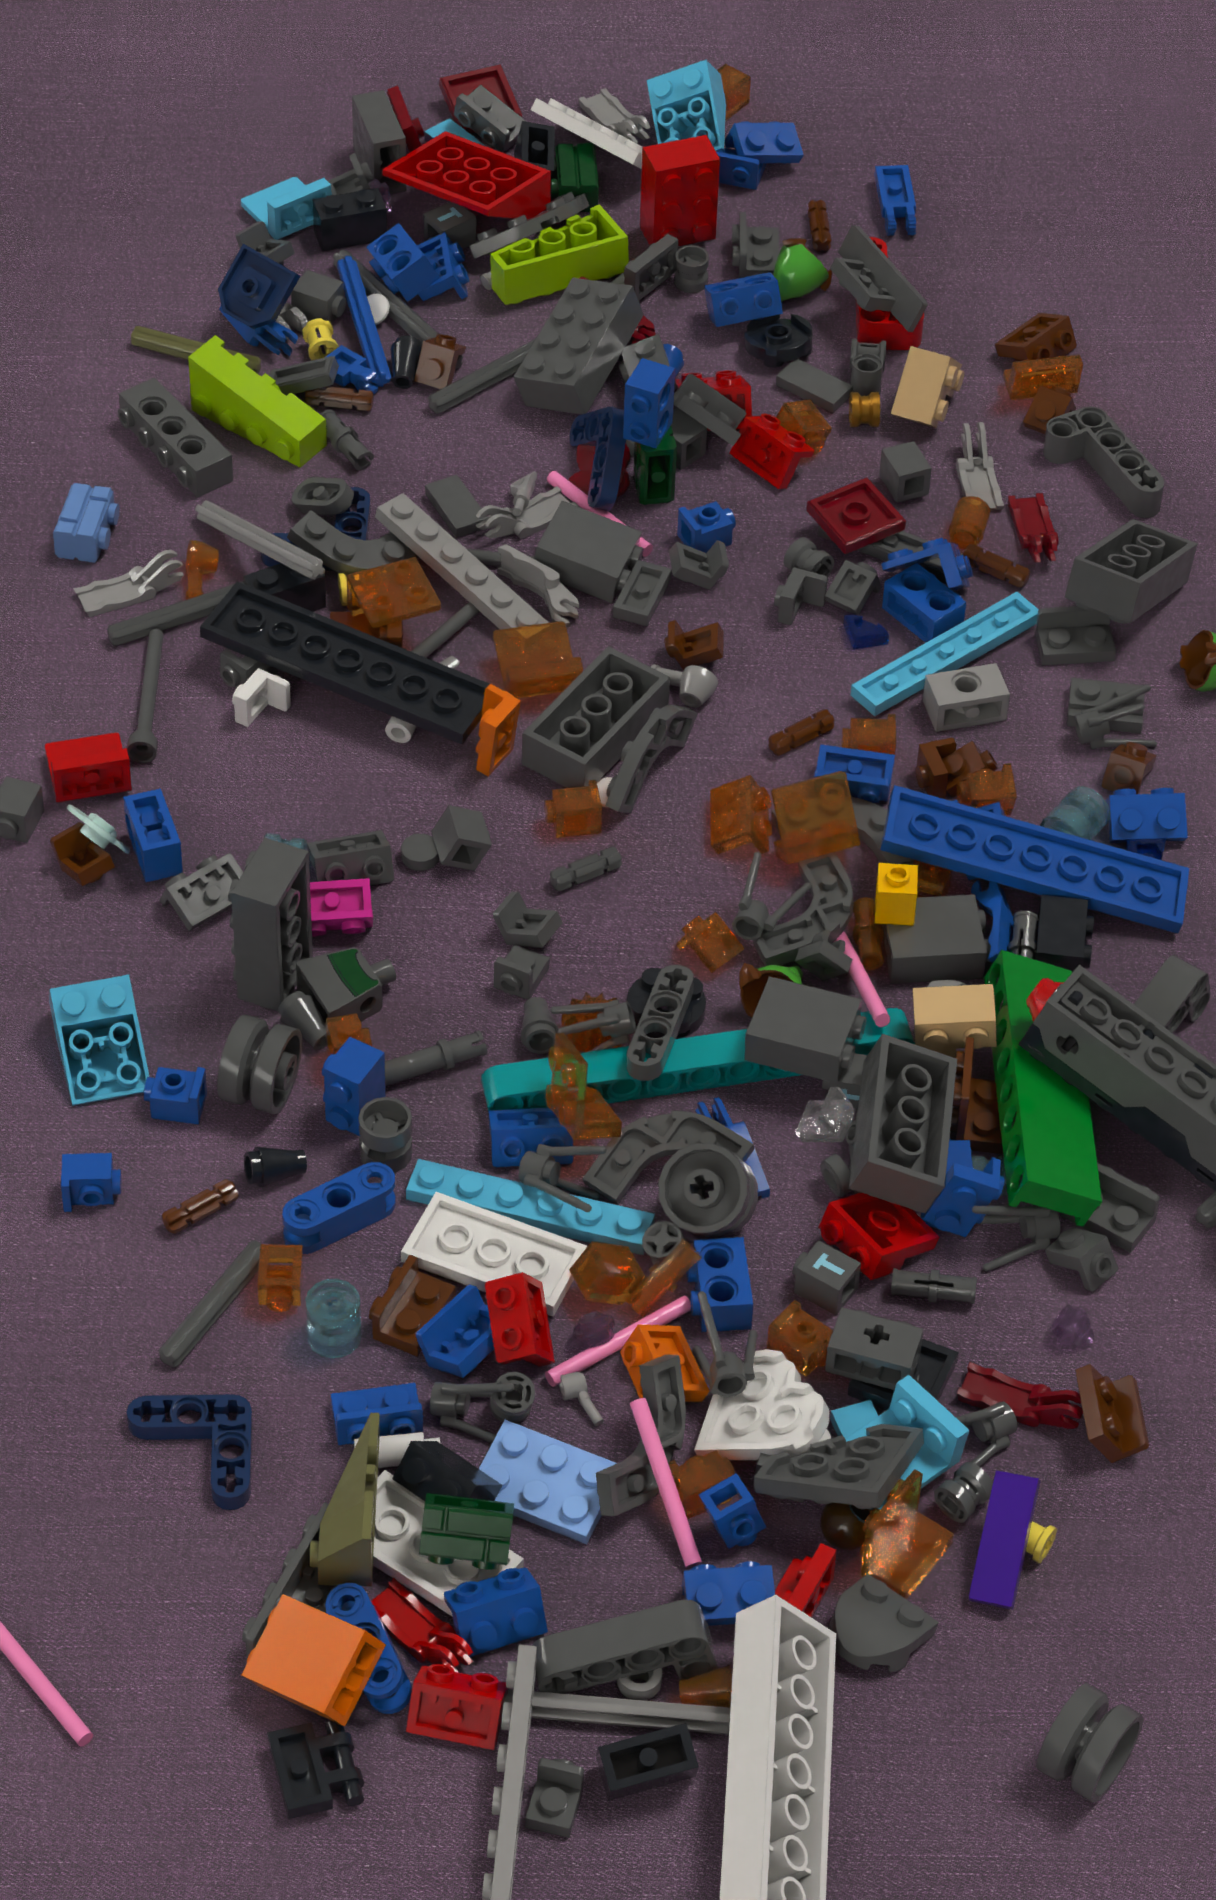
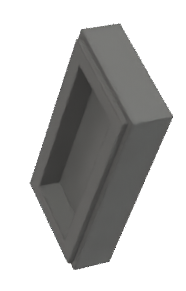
M329 356L271 370L269 376L276 380V384L281 392L287 396L289 393L296 394L333 385L339 365L335 356Z
M794 359L776 376V386L831 413H834L850 397V393L853 391V385L799 359Z
M458 475L425 485V495L456 538L481 530L476 525L488 517L479 519L476 517V514L482 508Z

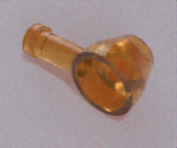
M189 540L186 556L188 590L186 591V600L204 594L202 591V575L215 573L218 567L219 550L198 540Z

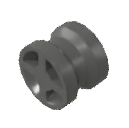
M660 1221L651 1225L645 1231L642 1238V1246L658 1270L671 1273L685 1266L686 1257H691V1246L676 1224L670 1221ZM671 1245H674V1247L671 1250L665 1252L667 1249L671 1247Z

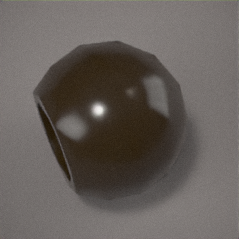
M832 1502L826 1504L821 1512L820 1527L824 1538L832 1546L842 1550H853L866 1544L873 1534L875 1519L871 1509H859L854 1505Z

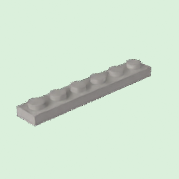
M404 493L377 507L375 518L465 599L472 603L522 650L549 636L552 625Z
M519 1645L517 1661H508L506 1688H512L514 1691L512 1703L504 1702L501 1730H509L508 1745L499 1744L497 1772H504L503 1787L494 1786L492 1815H500L498 1830H489L487 1858H495L493 1874H484L482 1900L512 1899L536 1677L537 1646Z

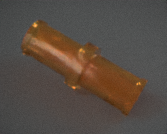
M868 897L860 898L853 903L855 926L852 932L853 940L858 945L859 959L864 968L875 970L884 963L881 945L884 931L881 924L875 923L874 900Z
M682 1239L680 1244L659 1265L654 1263L649 1268L650 1274L625 1298L626 1302L632 1304L631 1307L640 1316L645 1317L650 1309L668 1291L673 1293L678 1288L677 1282L698 1260L702 1259V1256L699 1252H695L696 1249L689 1242Z

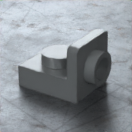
M845 560L825 594L826 601L858 616L872 591L879 593L882 588L877 571L866 563L858 562L856 565Z
M514 945L506 958L498 957L494 962V987L507 994L530 999L549 969L550 958Z
M540 1758L537 1767V1781L525 1817V1828L570 1838L583 1794L584 1769L582 1767L575 1766L572 1762L565 1759L550 1760Z

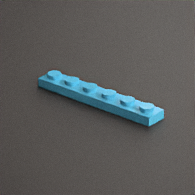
M1015 592L852 684L851 696L872 715L876 716L924 689L925 675L957 670L1036 625L1039 609L1020 593Z
M422 1159L417 1160L406 1188V1200L428 1205L435 1192H439L559 1236L640 1255L645 1253L642 1246L644 1233L651 1225L655 1224V1214L572 1195L592 1207L590 1212H585L538 1188L524 1185L521 1182Z

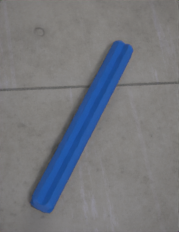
M345 256L344 259L337 262L338 273L341 281H343L345 296L364 358L367 360V368L372 369L377 374V377L371 382L375 383L377 387H383L384 384L391 381L390 370L357 262L352 260L351 256Z

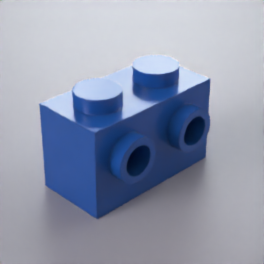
M349 1037L336 1054L328 1056L323 1065L322 1076H324L325 1089L323 1102H325L326 1121L340 1130H347L360 1136V1110L367 1102L375 1098L386 1097L385 1052Z

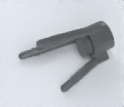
M1149 684L1143 685L1094 708L1081 710V714L1074 715L1075 727L1080 743L1089 742L1091 750L1101 747H1118L1121 744L1126 745L1127 742L1138 743L1146 747H1156L1157 742L1155 740L1104 738V735L1110 734L1108 721L1142 711L1145 705L1139 703L1109 713H1105V711L1150 691L1151 686Z
M760 852L754 853L744 893L738 904L739 911L732 923L735 933L745 940L758 939L763 930L772 931L777 921L811 889V884L805 883L772 915H769L768 908L763 902L751 899L761 860Z
M619 999L606 1003L553 1006L550 1009L552 1014L602 1012L597 1014V1019L561 1027L557 1031L562 1036L600 1027L603 1037L611 1035V1039L590 1051L611 1049L617 1045L630 1042L628 1034L635 1033L636 1031L634 1015L628 1001L620 1003Z
M539 1144L536 1152L527 1151L522 1157L519 1166V1180L524 1185L538 1188L575 1208L590 1212L592 1207L589 1204L556 1187L594 1200H598L600 1194L559 1178L561 1165L555 1161L553 1156L604 1154L607 1149L605 1146L550 1147Z
M976 1205L972 1207L973 1213L986 1214L980 1224L1019 1223L1023 1238H1030L1033 1241L984 1264L982 1268L985 1272L1001 1267L1034 1251L1046 1249L1050 1246V1239L1058 1238L1060 1235L1059 1215L1054 1210L1040 1206Z
M700 1291L698 1298L714 1354L713 1362L710 1365L705 1354L697 1345L693 1347V1353L709 1381L711 1393L723 1397L736 1396L745 1390L747 1381L755 1378L753 1363L757 1344V1331L751 1330L749 1332L744 1363L735 1353L723 1352L706 1293Z
M436 1381L431 1392L430 1413L432 1416L441 1417L440 1426L456 1428L489 1443H493L496 1437L495 1434L459 1420L458 1417L459 1415H467L470 1397H491L492 1393L516 1392L514 1390L515 1387L512 1383L454 1384Z
M1000 1401L980 1411L956 1417L966 1427L972 1426L979 1440L983 1442L988 1440L992 1443L971 1461L979 1467L997 1451L1010 1446L1011 1443L1008 1436L1017 1431L1015 1414L1004 1401Z

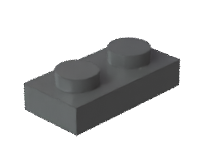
M637 560L613 606V617L648 626L671 581L672 569Z

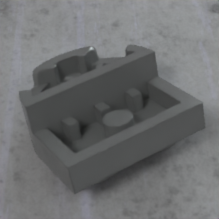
M867 1574L841 1594L828 1629L836 1633V1652L846 1661L865 1670L869 1669L871 1664L889 1665V1672H895L906 1667L910 1654L934 1636L939 1622L925 1613L919 1606L912 1604L891 1590L884 1582Z

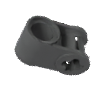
M852 338L850 356V384L853 385L852 392H858L861 396H868L871 392H879L880 395L882 373L885 367L886 341H881L879 344L858 342V339Z

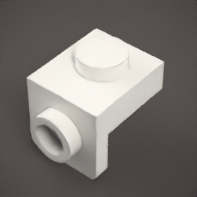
M258 668L244 684H240L233 694L232 703L235 710V722L248 727L267 705L287 711L291 706L290 683L278 675H273Z

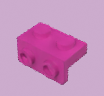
M370 878L310 882L312 937L325 935L327 933L326 930L342 929V932L345 934H358L365 932L366 928L373 927Z

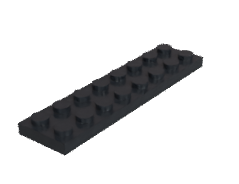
M237 581L200 626V637L461 745H463L481 721L484 692L489 683Z

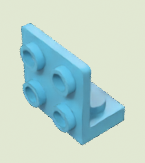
M292 177L242 198L241 206L257 222H264L268 233L278 240L313 225V199L332 195L331 184L325 178L305 185L297 177Z
M908 1374L896 1383L889 1409L847 1437L846 1442L866 1436V1428L879 1424L923 1428V1446L889 1493L897 1502H903L960 1461L969 1429Z

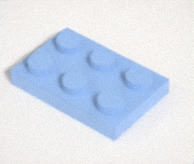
M505 1419L479 1469L502 1484L495 1501L514 1503L513 1516L587 1545L602 1516L597 1493L596 1473L617 1463Z

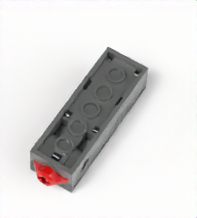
M1081 965L1073 971L1064 983L1054 982L1050 978H1042L1026 999L1033 1023L1018 1045L1029 1052L1034 1059L1041 1061L1060 1075L1065 1082L1075 1086L1095 1101L1100 1108L1107 1110L1126 1124L1131 1131L1141 1135L1161 1150L1165 1156L1173 1159L1192 1173L1200 1182L1207 1184L1216 1191V1065Z

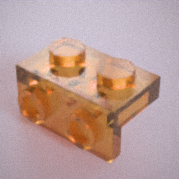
M751 775L710 790L711 847L717 854L750 842L754 844L761 854L769 852V836L772 835V827L769 822V808H771L772 802L767 789L760 787Z

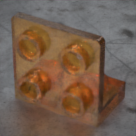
M416 557L346 575L347 607L351 615L356 616L365 613L373 628L441 609V602Z
M563 621L495 630L493 632V641L504 691L509 692L515 698L563 692L583 672L581 657H573L566 624Z
M838 771L771 790L781 840L774 841L773 844L776 857L785 863L791 864L861 845L845 772Z
M556 1033L554 1047H551L549 1050V1066L552 1071V1081L546 1087V1103L548 1108L554 1112L560 1124L566 1128L574 1140L621 1137L622 1121L597 1089L586 1087L588 1071L586 1060L565 1033Z
M916 1469L912 1471L905 1481L903 1479L898 1480L889 1493L887 1502L880 1510L874 1508L870 1512L863 1525V1531L866 1534L865 1541L860 1549V1556L863 1557L861 1576L864 1577L870 1574L875 1579L884 1582L891 1590L906 1600L953 1544L954 1533L918 1512L923 1473Z

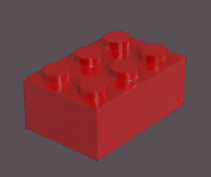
M707 135L642 148L640 229L649 246L658 242L667 234L678 239V246L716 239L720 158Z

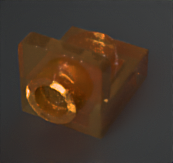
M717 912L705 920L700 915L691 920L681 929L685 935L676 943L680 951L690 945L711 974L745 949Z

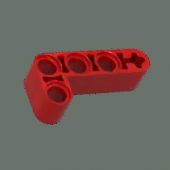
M869 237L888 258L886 243L879 238ZM856 303L858 342L879 344L881 341H886V350H910V346L918 348L921 345L924 313L914 331L908 332L890 311L875 310L870 312L864 310Z

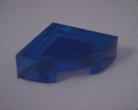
M844 615L843 625L853 650L888 644L889 634L881 624L877 623L875 625L865 621L863 616Z
M1165 839L1127 840V851L1159 860L1163 859Z

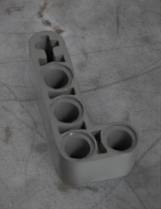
M1088 406L1054 417L1048 421L1043 455L1048 461L1055 464H1064L1084 457L1135 516L1151 518L1159 513L1164 489L1163 477L1104 410Z
M1171 955L1134 1005L1174 1033L1184 1018L1195 1022L1202 1015L1211 994L1209 975L1176 955Z
M678 1600L555 1633L538 1639L532 1645L537 1646L536 1677L538 1688L541 1692L565 1694L669 1665H674L678 1677L687 1683L706 1681L712 1678L718 1671L710 1629L700 1605L692 1600Z

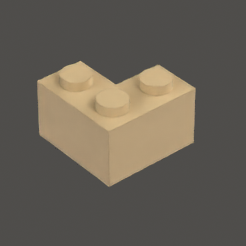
M910 346L891 414L898 418L937 428L938 421L943 422L947 414L949 402L945 401V397L952 398L954 390L959 391L964 379V371L961 370L962 364L949 356Z
M993 984L913 988L915 1045L956 1058V1049L965 1048L966 1037L974 1038L973 1049L996 1047V1015Z

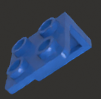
M943 538L923 543L924 550L916 553L907 548L887 554L889 561L881 563L883 571L894 572L910 567L915 563L920 564L940 558L948 589L953 590L969 587L968 578L973 577L968 557L960 554L958 544L948 542L947 539Z

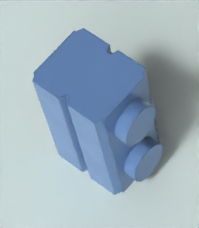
M80 483L71 485L53 532L55 555L58 558L74 560L76 557L79 561L95 563L98 560L101 549H108L111 537L109 527L110 525H117L120 513L119 504L114 503V491L111 488L101 486L91 488L90 485Z

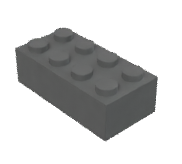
M579 278L571 279L514 375V380L525 406L575 414H585L588 412L644 315L632 285Z
M1132 519L1074 558L1064 598L1076 602V605L1084 610H1097L1105 613L1115 622L1132 623L1188 582L1198 543Z
M608 646L522 733V765L585 796L621 758V753L626 743L630 740L634 742L641 729L649 720L653 710L669 705L670 677Z
M264 838L257 851L250 852L243 874L240 879L236 878L233 880L228 892V901L232 902L230 928L234 932V940L231 947V953L235 955L233 980L237 982L238 999L278 1011L281 1002L292 994L297 986L296 962L313 957L309 851Z
M885 1034L880 1036L863 1063L849 1189L922 1213L927 1212L945 1187L957 1067L956 1058Z

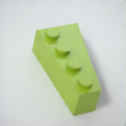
M600 204L590 208V215L583 218L579 215H574L566 219V225L554 230L548 227L540 231L539 238L530 240L524 238L491 253L492 289L502 302L508 305L518 304L526 299L550 295L555 291L566 289L572 278L584 277L594 281L612 278L617 274L624 273L625 266L629 263L628 236Z
M214 335L188 356L191 410L198 415L208 418L223 426L226 430L238 434L251 441L254 445L260 446L300 468L327 446L326 419L293 393H289L287 396L283 394L276 384V380L265 373L263 376H260L247 366L249 360L239 352L233 356L223 348L225 342L218 336Z

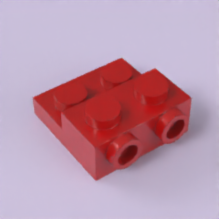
M864 1193L829 1202L818 1226L821 1229L823 1240L829 1245H836L845 1255L860 1262V1272L864 1273L870 1280L892 1274L894 1268L900 1270L906 1258L933 1250L940 1238L912 1209Z

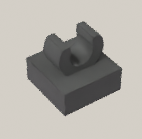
M827 929L816 933L812 944L799 948L795 959L796 963L823 981L848 973L852 958L844 954L845 941L839 940L830 944L828 942L830 931Z

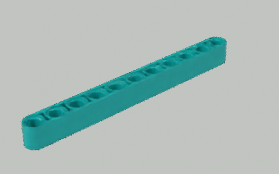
M887 1008L890 1023L885 1027H878L869 1011L861 1012V1016L866 1017V1026L862 1039H855L853 1042L855 1053L868 1055L882 1034L915 1044L905 1013L898 1008ZM747 1029L675 1039L663 1072L656 1079L649 1081H640L629 1075L627 1071V1050L629 1046L492 1066L482 1074L481 1083L488 1111L551 1107L575 1109L799 1076L802 1074L746 1061L745 1037ZM646 1053L644 1062L651 1058V1054Z

